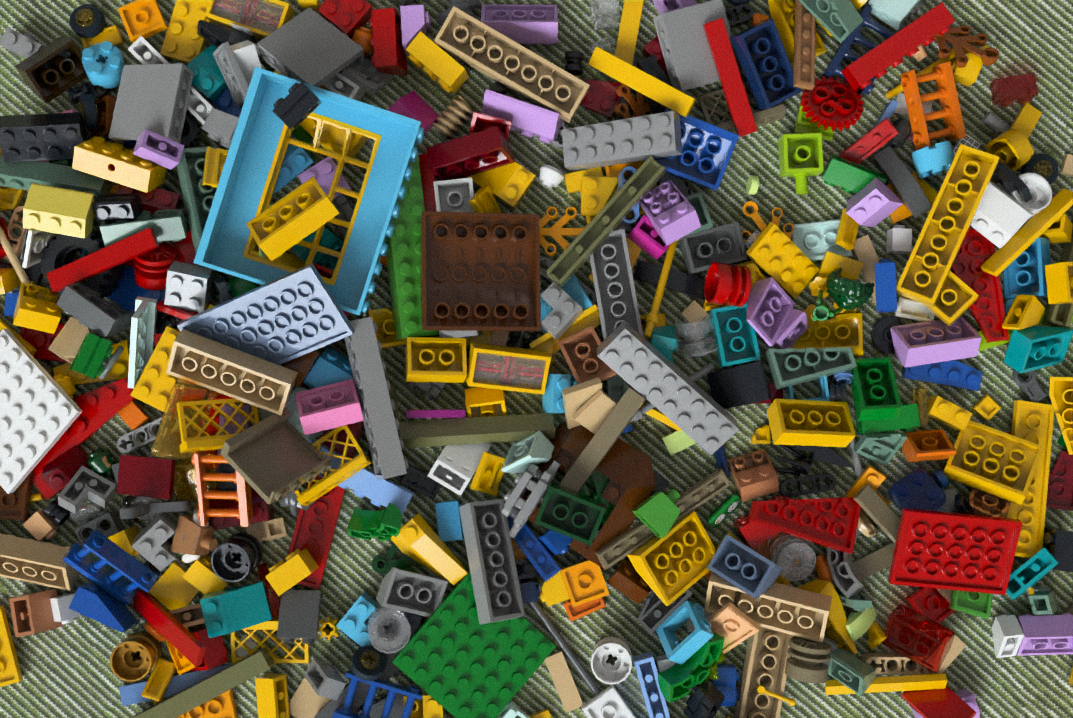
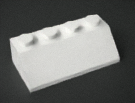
M990 181L970 226L1001 249L1033 213Z

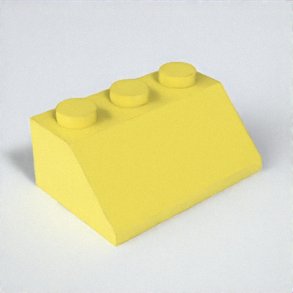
M32 183L23 208V228L86 238L92 232V203L94 202V194Z

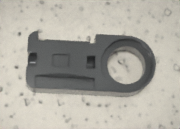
M1015 369L1013 370V380L1029 402L1037 403L1048 395L1037 380H1035L1037 377L1033 371H1028L1027 378L1021 380L1018 376L1019 372Z

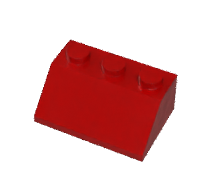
M395 8L372 10L370 26L373 29V36H371L370 40L371 46L374 48V55L371 57L373 67L380 73L408 76L407 55L402 45L401 15Z

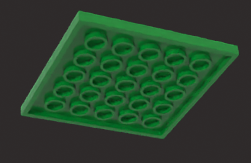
M469 570L468 574L462 578L391 661L455 718H497L556 646L524 617L479 625Z

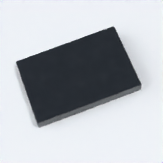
M762 361L707 374L712 398L724 409L771 399Z

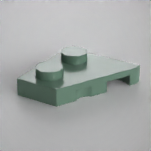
M903 432L864 433L853 449L856 453L886 466L908 437Z
M836 591L842 605L851 607L855 611H865V608L872 609V600L862 592L847 598L841 591Z

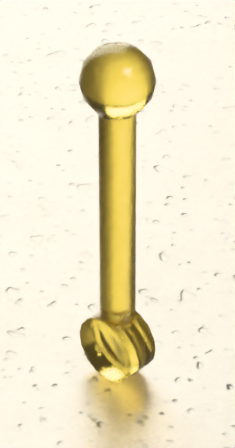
M552 338L553 352L549 374H555L556 372L554 366L557 344L560 341L559 338L557 340Z

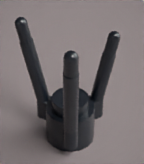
M511 331L508 344H510V347L529 349V344L533 341L538 331H533L527 342V339L523 338L525 331H521L520 335H516V337L515 331Z
M779 445L798 458L791 460L777 456V459L792 464V469L774 468L775 471L798 476L800 474L808 475L811 470L812 461L807 460L805 455L796 452L787 445Z

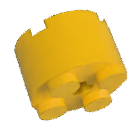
M1019 129L1005 131L985 146L987 153L999 156V161L1013 172L1025 165L1034 154V149L1031 147L1029 140Z

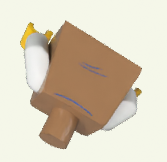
M199 503L195 504L196 508L192 512L193 515H179L170 551L183 553L181 562H193L199 559L201 555H207L209 550L216 549L218 541L213 538L214 527L209 525L208 521L205 526H201L200 518L197 517Z

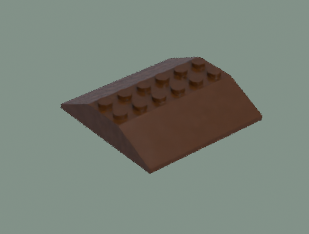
M422 211L420 236L422 330L541 331L539 214Z

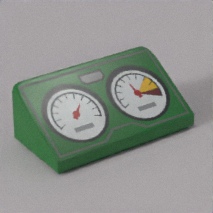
M731 493L706 517V520L714 529L718 528L742 504V501L736 494Z

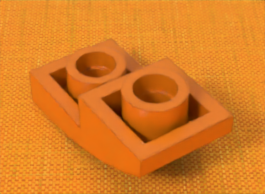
M132 401L118 412V415L132 430L138 429L149 419L141 405L135 403V401Z

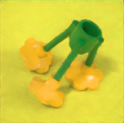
M816 276L814 281L809 283V288L813 296H818L817 305L810 304L803 312L807 314L808 326L818 324L819 321L826 320L828 316L833 317L835 314L837 316L846 313H856L857 307L854 310H845L844 308H839L834 302L835 310L831 311L827 304L822 303V298L828 296L826 291L828 286L825 283L827 277Z

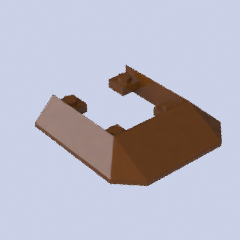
M566 422L559 423L555 431V439H549L554 446L551 454L552 457L548 462L538 464L539 470L544 473L555 460L561 464L558 469L567 474L595 434L582 425L568 429ZM620 438L616 440L595 469L611 479L601 497L615 505V508L597 537L593 540L591 546L575 539L569 545V547L583 555L584 558L600 567L602 565L595 551L631 527L637 517L632 510L649 498L657 485L651 458ZM527 489L522 498L527 500L528 495L531 494L532 491ZM540 502L536 506L530 518H528L534 523L535 517L541 505Z

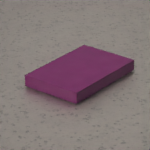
M466 409L406 410L407 418H465L468 416Z

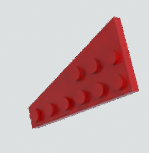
M128 377L72 399L83 412L43 457L45 465L73 446H80L108 420L115 417V414L136 399L130 396L133 388H128Z

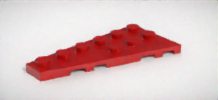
M968 229L950 271L979 295L978 299L969 308L986 342L1009 340L1008 329L1002 328L1006 316L999 275L997 277L982 271L980 267L995 253V246L977 230Z
M854 497L752 501L748 521L847 554H853L861 506L853 499Z

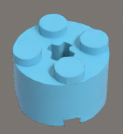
M104 41L82 51V64L93 85L103 86L104 89H111L120 85L125 63L117 47L109 41Z
M950 141L936 143L934 146H927L912 153L918 179L929 177L930 174L931 177L940 175L945 169L948 171L955 157Z

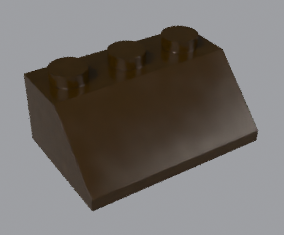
M63 35L15 66L25 83L46 104L87 77L82 64V53L73 39Z

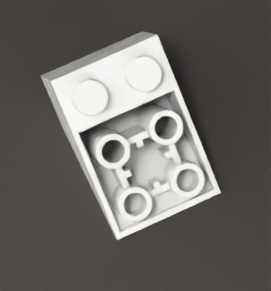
M480 443L445 446L427 476L461 496L476 472L483 452H487L492 444Z

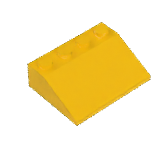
M969 420L965 430H960L954 444L956 454L948 459L944 474L947 478L1021 505L1026 497L1044 446Z
M692 511L674 523L664 538L655 536L627 556L637 573L666 606H669L710 571L707 566L717 550L695 511Z

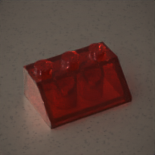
M900 603L889 616L885 630L887 638L882 644L937 673L951 648L956 632Z

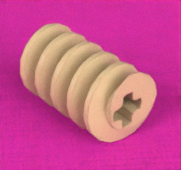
M456 95L457 100L452 99L451 103L453 106L447 105L446 109L448 112H441L443 118H436L438 124L432 123L444 136L453 137L451 130L458 131L456 124L462 126L461 118L468 119L465 113H473L470 105L459 95Z

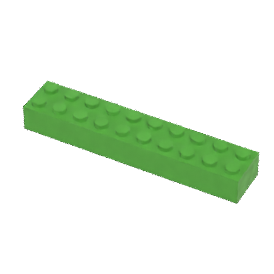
M418 155L416 161H412L410 165L412 167V174L410 180H406L404 184L406 186V193L404 199H400L398 203L400 205V212L398 218H394L392 222L393 226H395L392 237H388L386 244L389 245L386 261L396 341L407 340V337L433 338L439 335V330H422L420 236L421 212L425 211Z

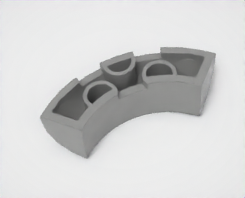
M858 528L856 532L855 541L861 534V531ZM828 547L827 561L832 578L841 592L847 598H851L865 587L853 569L852 554Z

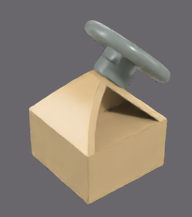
M70 317L48 349L72 365L86 333L96 334L89 327L80 324L76 318ZM119 346L109 358L105 357L102 363L105 368L99 379H104L123 352V346Z

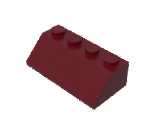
M491 126L486 130L472 132L467 136L453 138L448 142L437 143L432 147L426 148L429 169L441 181L462 179L515 162L506 135L499 126Z

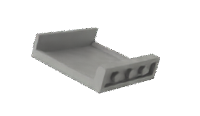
M712 0L662 13L653 18L669 80L674 88L682 92L720 81L703 25L723 18L730 40L731 28L727 21L726 8L722 0ZM730 40V44H731V47H732V50H733V53H734V56H735V60H736V63H737V66H738V69H739V73H740V75H741L740 63H739V61L737 60V56H736L735 49H734V47H733V45H732V42H731V40Z
M310 7L257 43L260 51L259 57L280 74L315 87L321 86L355 60L362 64L364 63V50L362 46L355 43L347 34L342 33L334 24L329 23Z
M183 63L124 65L109 138L124 145V140H137L138 136L147 129L180 143L194 72Z

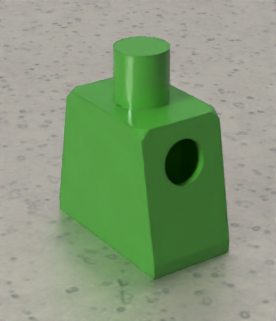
M671 489L667 495L661 491L655 492L635 507L632 512L658 538H664L681 512L675 505L681 496L674 489Z

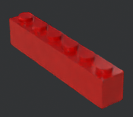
M941 2L848 65L841 72L854 91L859 87L863 90L872 83V78L876 76L879 79L888 72L886 70L891 65L893 68L904 62L903 57L908 55L910 58L920 51L918 49L919 46L923 44L926 47L935 41L934 36L937 34L942 36L951 30L949 26L955 20L943 2Z

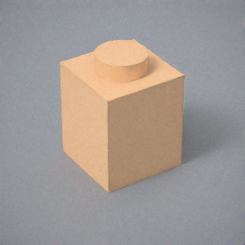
M44 510L37 511L23 524L37 541L52 539L57 534L56 530L60 527L53 522V518L43 514Z

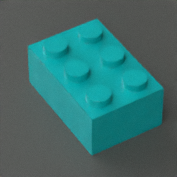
M747 303L743 307L732 305L708 311L719 367L761 360L756 331L746 320Z

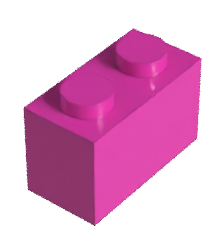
M645 215L640 218L626 236L656 260L669 247V245L664 243L649 218Z

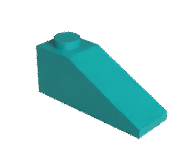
M1045 547L1042 548L1010 575L1006 593L1012 600L1019 598L1048 574L1059 562Z

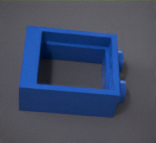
M881 259L879 263H875L877 313L897 312L895 262H891V259Z

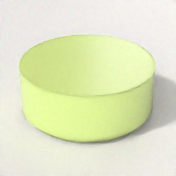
M750 175L746 184V193L755 195L759 187L758 176Z

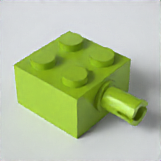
M822 133L783 134L778 139L780 177H794L796 195L808 194L807 177L818 176L823 172Z

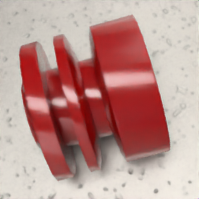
M162 242L158 248L135 257V283L148 290L166 289L167 270L174 261H177L176 248L167 242Z
M713 262L707 271L704 294L706 301L714 304H723L725 302L729 306L743 307L751 290L750 269L747 266L732 265L730 267L727 263Z

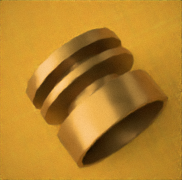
M135 632L129 635L112 651L110 667L113 673L119 679L127 682H135L144 678L161 657V645L157 639L147 632Z

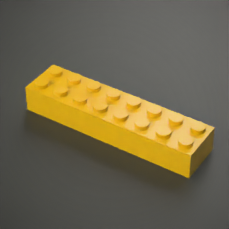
M960 144L896 286L897 294L934 307L1000 159L999 156Z

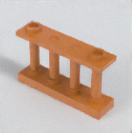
M951 61L932 67L933 72L916 76L915 70L900 74L916 150L927 146L930 147V140L947 136L948 141H954L966 137ZM935 80L937 91L920 95L918 83ZM939 99L941 110L924 114L922 102ZM943 118L945 129L928 133L926 121Z
M204 451L194 452L192 454V464L195 465L199 503L197 517L200 518L201 526H205L210 517H237V519H240L241 527H249L253 519L252 495L249 483L237 471L234 473H206L205 463L229 462L222 455H204ZM207 481H234V483H237V490L208 491ZM209 499H235L238 501L239 507L238 509H210Z

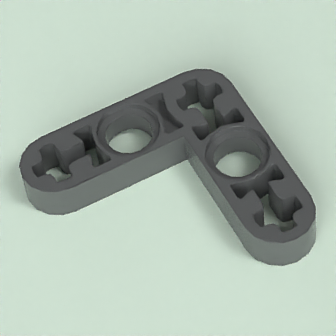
M191 500L134 503L119 508L120 519L138 518L148 513L191 510Z

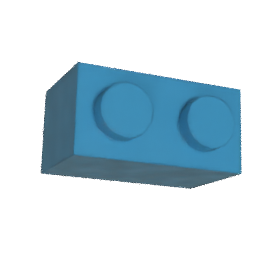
M459 499L435 503L438 534L443 542L462 540L464 538L459 507L463 506V503L460 504Z

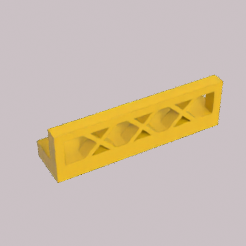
M596 304L584 310L583 314L557 340L549 333H546L531 342L529 346L532 350L547 351L551 356L561 350L558 344L559 341L590 326H593L594 329L599 327L601 322Z

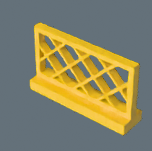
M237 399L176 403L182 442L179 445L180 453L222 449L226 440L245 430L243 426L247 421L253 425L259 423L258 408L251 405L252 411L248 415L240 408L245 402ZM225 404H229L235 409L230 416L221 410ZM207 405L215 410L211 417L201 411ZM183 407H191L196 412L191 419L184 414ZM236 412L246 418L241 425L232 419ZM217 413L226 419L222 427L213 421ZM198 414L207 421L202 428L193 422ZM229 422L237 428L234 434H229L224 430ZM209 424L218 430L214 436H210L204 431ZM189 425L198 431L195 437L187 438L186 429Z
M348 425L335 428L311 444L314 448L317 447L316 450L321 455H333L336 458H341L342 461L338 469L330 468L325 472L323 479H313L309 482L307 489L303 492H300L299 489L295 491L299 504L308 506L372 463ZM343 429L348 434L346 443L336 441L338 433ZM325 441L332 442L329 454L320 452L321 445ZM336 443L345 445L343 457L333 455ZM349 446L356 447L359 455L353 459L346 457Z
M272 614V620L241 629L248 634L243 640L236 636V631L231 633L232 663L253 654L259 646L267 648L275 663H309L310 647L309 644L303 645L302 640H295L296 645L290 650L282 643L283 640L280 641L273 634L278 630L279 614ZM256 630H263L267 636L261 641L253 633ZM249 637L258 644L253 650L244 643ZM269 637L277 643L272 650L264 644ZM240 646L248 652L245 657H237V649ZM279 646L287 653L284 657H278L274 653ZM299 646L305 652V657H297L293 651Z

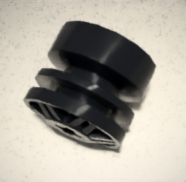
M243 532L235 533L220 544L212 553L211 565L213 571L223 581L239 582L260 563L263 554L260 543L250 534Z

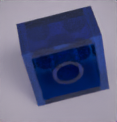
M921 466L892 485L888 493L901 511L903 508L935 511L946 503L947 498L945 493Z

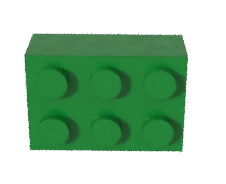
M891 357L855 359L857 366L852 369L853 377L850 385L857 420L898 419L902 405Z

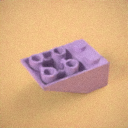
M671 180L650 190L639 202L666 245L701 227L696 210Z

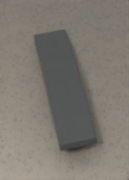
M890 146L873 155V160L883 171L886 180L894 188L896 196L903 201L904 206L914 218L931 210L932 205Z

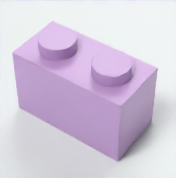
M146 129L138 136L133 154L171 170L179 164L184 145Z

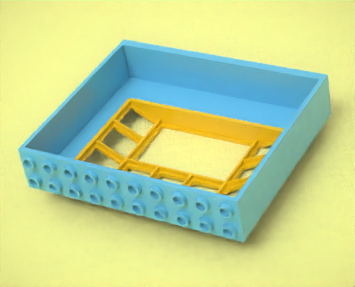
M255 67L193 263L261 285L298 270L297 268L280 263L284 253L273 261L252 254L256 241L246 225L250 220L269 208L288 145L292 144L339 160L328 193V197L332 202L336 192L357 199L350 222L337 218L328 221L348 228L341 252L319 245L325 224L317 229L312 243L301 240L297 245L310 249L304 267L312 264L316 252H322L338 258L332 277L330 279L321 277L343 311L363 316L370 307L369 295L374 294L376 288L375 276L380 275L382 269L381 257L386 256L388 250L387 238H391L394 231L393 219H397L400 212L399 200H403L406 193L405 181H409L411 178V162H415L417 159V143H421L424 137V128H422L421 121L304 83L322 103L308 116V118L318 122L313 144L291 138L292 131L272 110L275 108L273 106L279 98L282 97L284 99L289 94L288 90L295 83L300 84L301 82ZM324 123L346 130L340 154L319 147ZM352 133L374 139L375 142L369 163L347 156ZM345 163L367 169L359 193L338 186Z

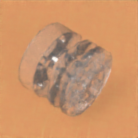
M712 316L692 318L696 321L692 323L687 319L673 323L676 337H684V340L678 343V347H686L678 350L679 357H700L719 350L718 344H709L716 341L717 337L707 336V333L715 330Z
M780 532L768 541L765 550L766 557L783 568L780 572L783 578L789 581H799L812 573L816 564L815 552L802 538Z
M381 606L374 610L369 617L367 623L369 640L378 651L387 654L396 653L408 643L411 629L403 611ZM391 623L392 629L388 628L386 631L384 625L388 626Z

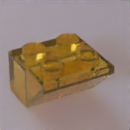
M192 456L177 461L175 464L173 491L176 500H198L195 465L192 464ZM205 463L206 473L216 472L215 463ZM207 481L208 491H220L215 481Z

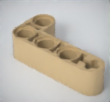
M922 634L917 639V653L868 652L862 654L859 660L863 663H869L876 670L875 675L937 674L938 672L931 666L926 668L927 662L924 659L937 646L939 641L929 634ZM931 640V646L926 648V643ZM893 660V665L887 668V662ZM912 660V665L906 668V663Z

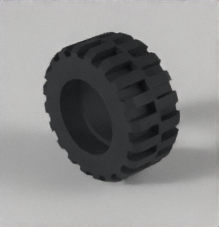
M92 230L86 238L57 234V238L52 237L48 242L50 246H45L44 248L45 256L41 258V263H43L41 271L42 274H45L46 278L44 281L46 285H50L46 274L71 263L79 249L84 248L91 254L105 248L101 232ZM123 263L90 277L83 285L100 293V298L102 299L112 294L111 290H116L119 285L117 281L122 278L120 269H123ZM64 289L57 293L53 292V294H58V297L60 298Z

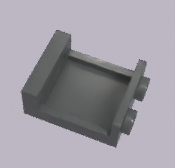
M287 590L281 594L277 638L283 640L282 643L292 644L295 640H302L303 644H314V640L319 641L320 606L324 593L315 590Z

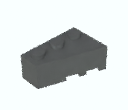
M79 282L66 285L56 304L66 314L72 315L79 320L80 324L89 327L97 336L104 339L125 331L131 322V317L135 313L131 309L128 312L118 307V302L114 300L110 303L100 298V293Z
M687 589L669 606H666L652 590L637 621L651 635L693 594L692 591Z

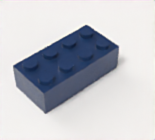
M773 19L761 21L730 37L758 109H769L801 92L800 88L793 87L794 72Z

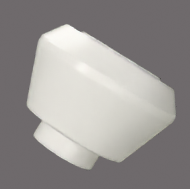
M544 165L540 168L539 180L542 182V186L552 189V187H557L564 180V174L555 167Z

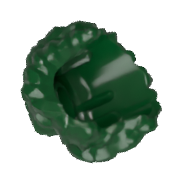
M835 269V271L828 275L825 283L828 286L826 291L837 306L845 310H854L856 307L866 303L874 292L873 287L875 284L870 282L861 284V281L858 279L842 278L840 275L842 269Z

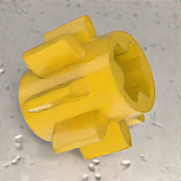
M328 615L326 621L323 618L319 621L322 624L318 630L321 631L320 638L325 636L330 641L332 635L335 637L339 636L337 631L339 628L336 627L339 618L331 619V615ZM328 624L331 628H333L332 631H329V628H326Z

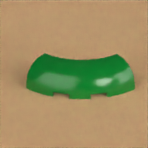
M391 503L388 504L386 509L380 511L355 508L347 526L348 536L364 540H371L372 537H376L380 541L391 540L392 536L397 537L400 533L402 526L401 511Z
M713 632L714 636L682 665L676 663L669 669L658 673L660 690L669 703L690 693L689 690L697 683L701 684L711 673L708 670L714 660L718 661L724 644L722 636Z

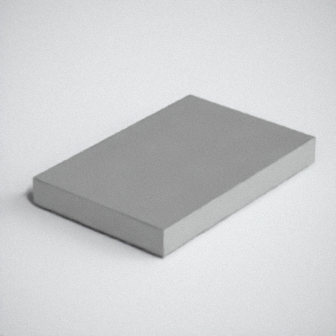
M225 42L213 52V56L237 107H241L244 104L249 86L229 43Z

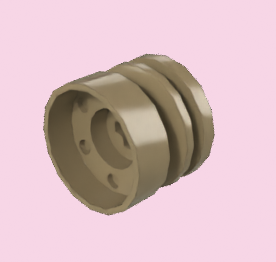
M791 637L788 644L790 646L788 654L793 657L786 660L785 674L792 679L807 683L827 682L829 666L825 662L830 660L829 654L831 653L832 646L824 641L820 643L802 637Z

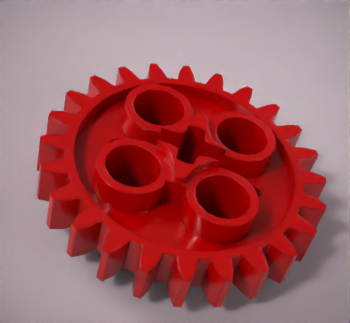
M822 76L821 81L815 78V86L812 90L804 89L800 103L803 106L801 111L807 112L805 118H812L810 123L818 122L817 127L824 125V130L831 127L832 131L838 127L842 131L844 127L849 129L851 125H855L856 121H859L864 110L862 107L864 101H861L863 96L857 95L859 89L854 91L850 85H846L847 80L840 82V77L833 80L832 76L829 77V80H826Z

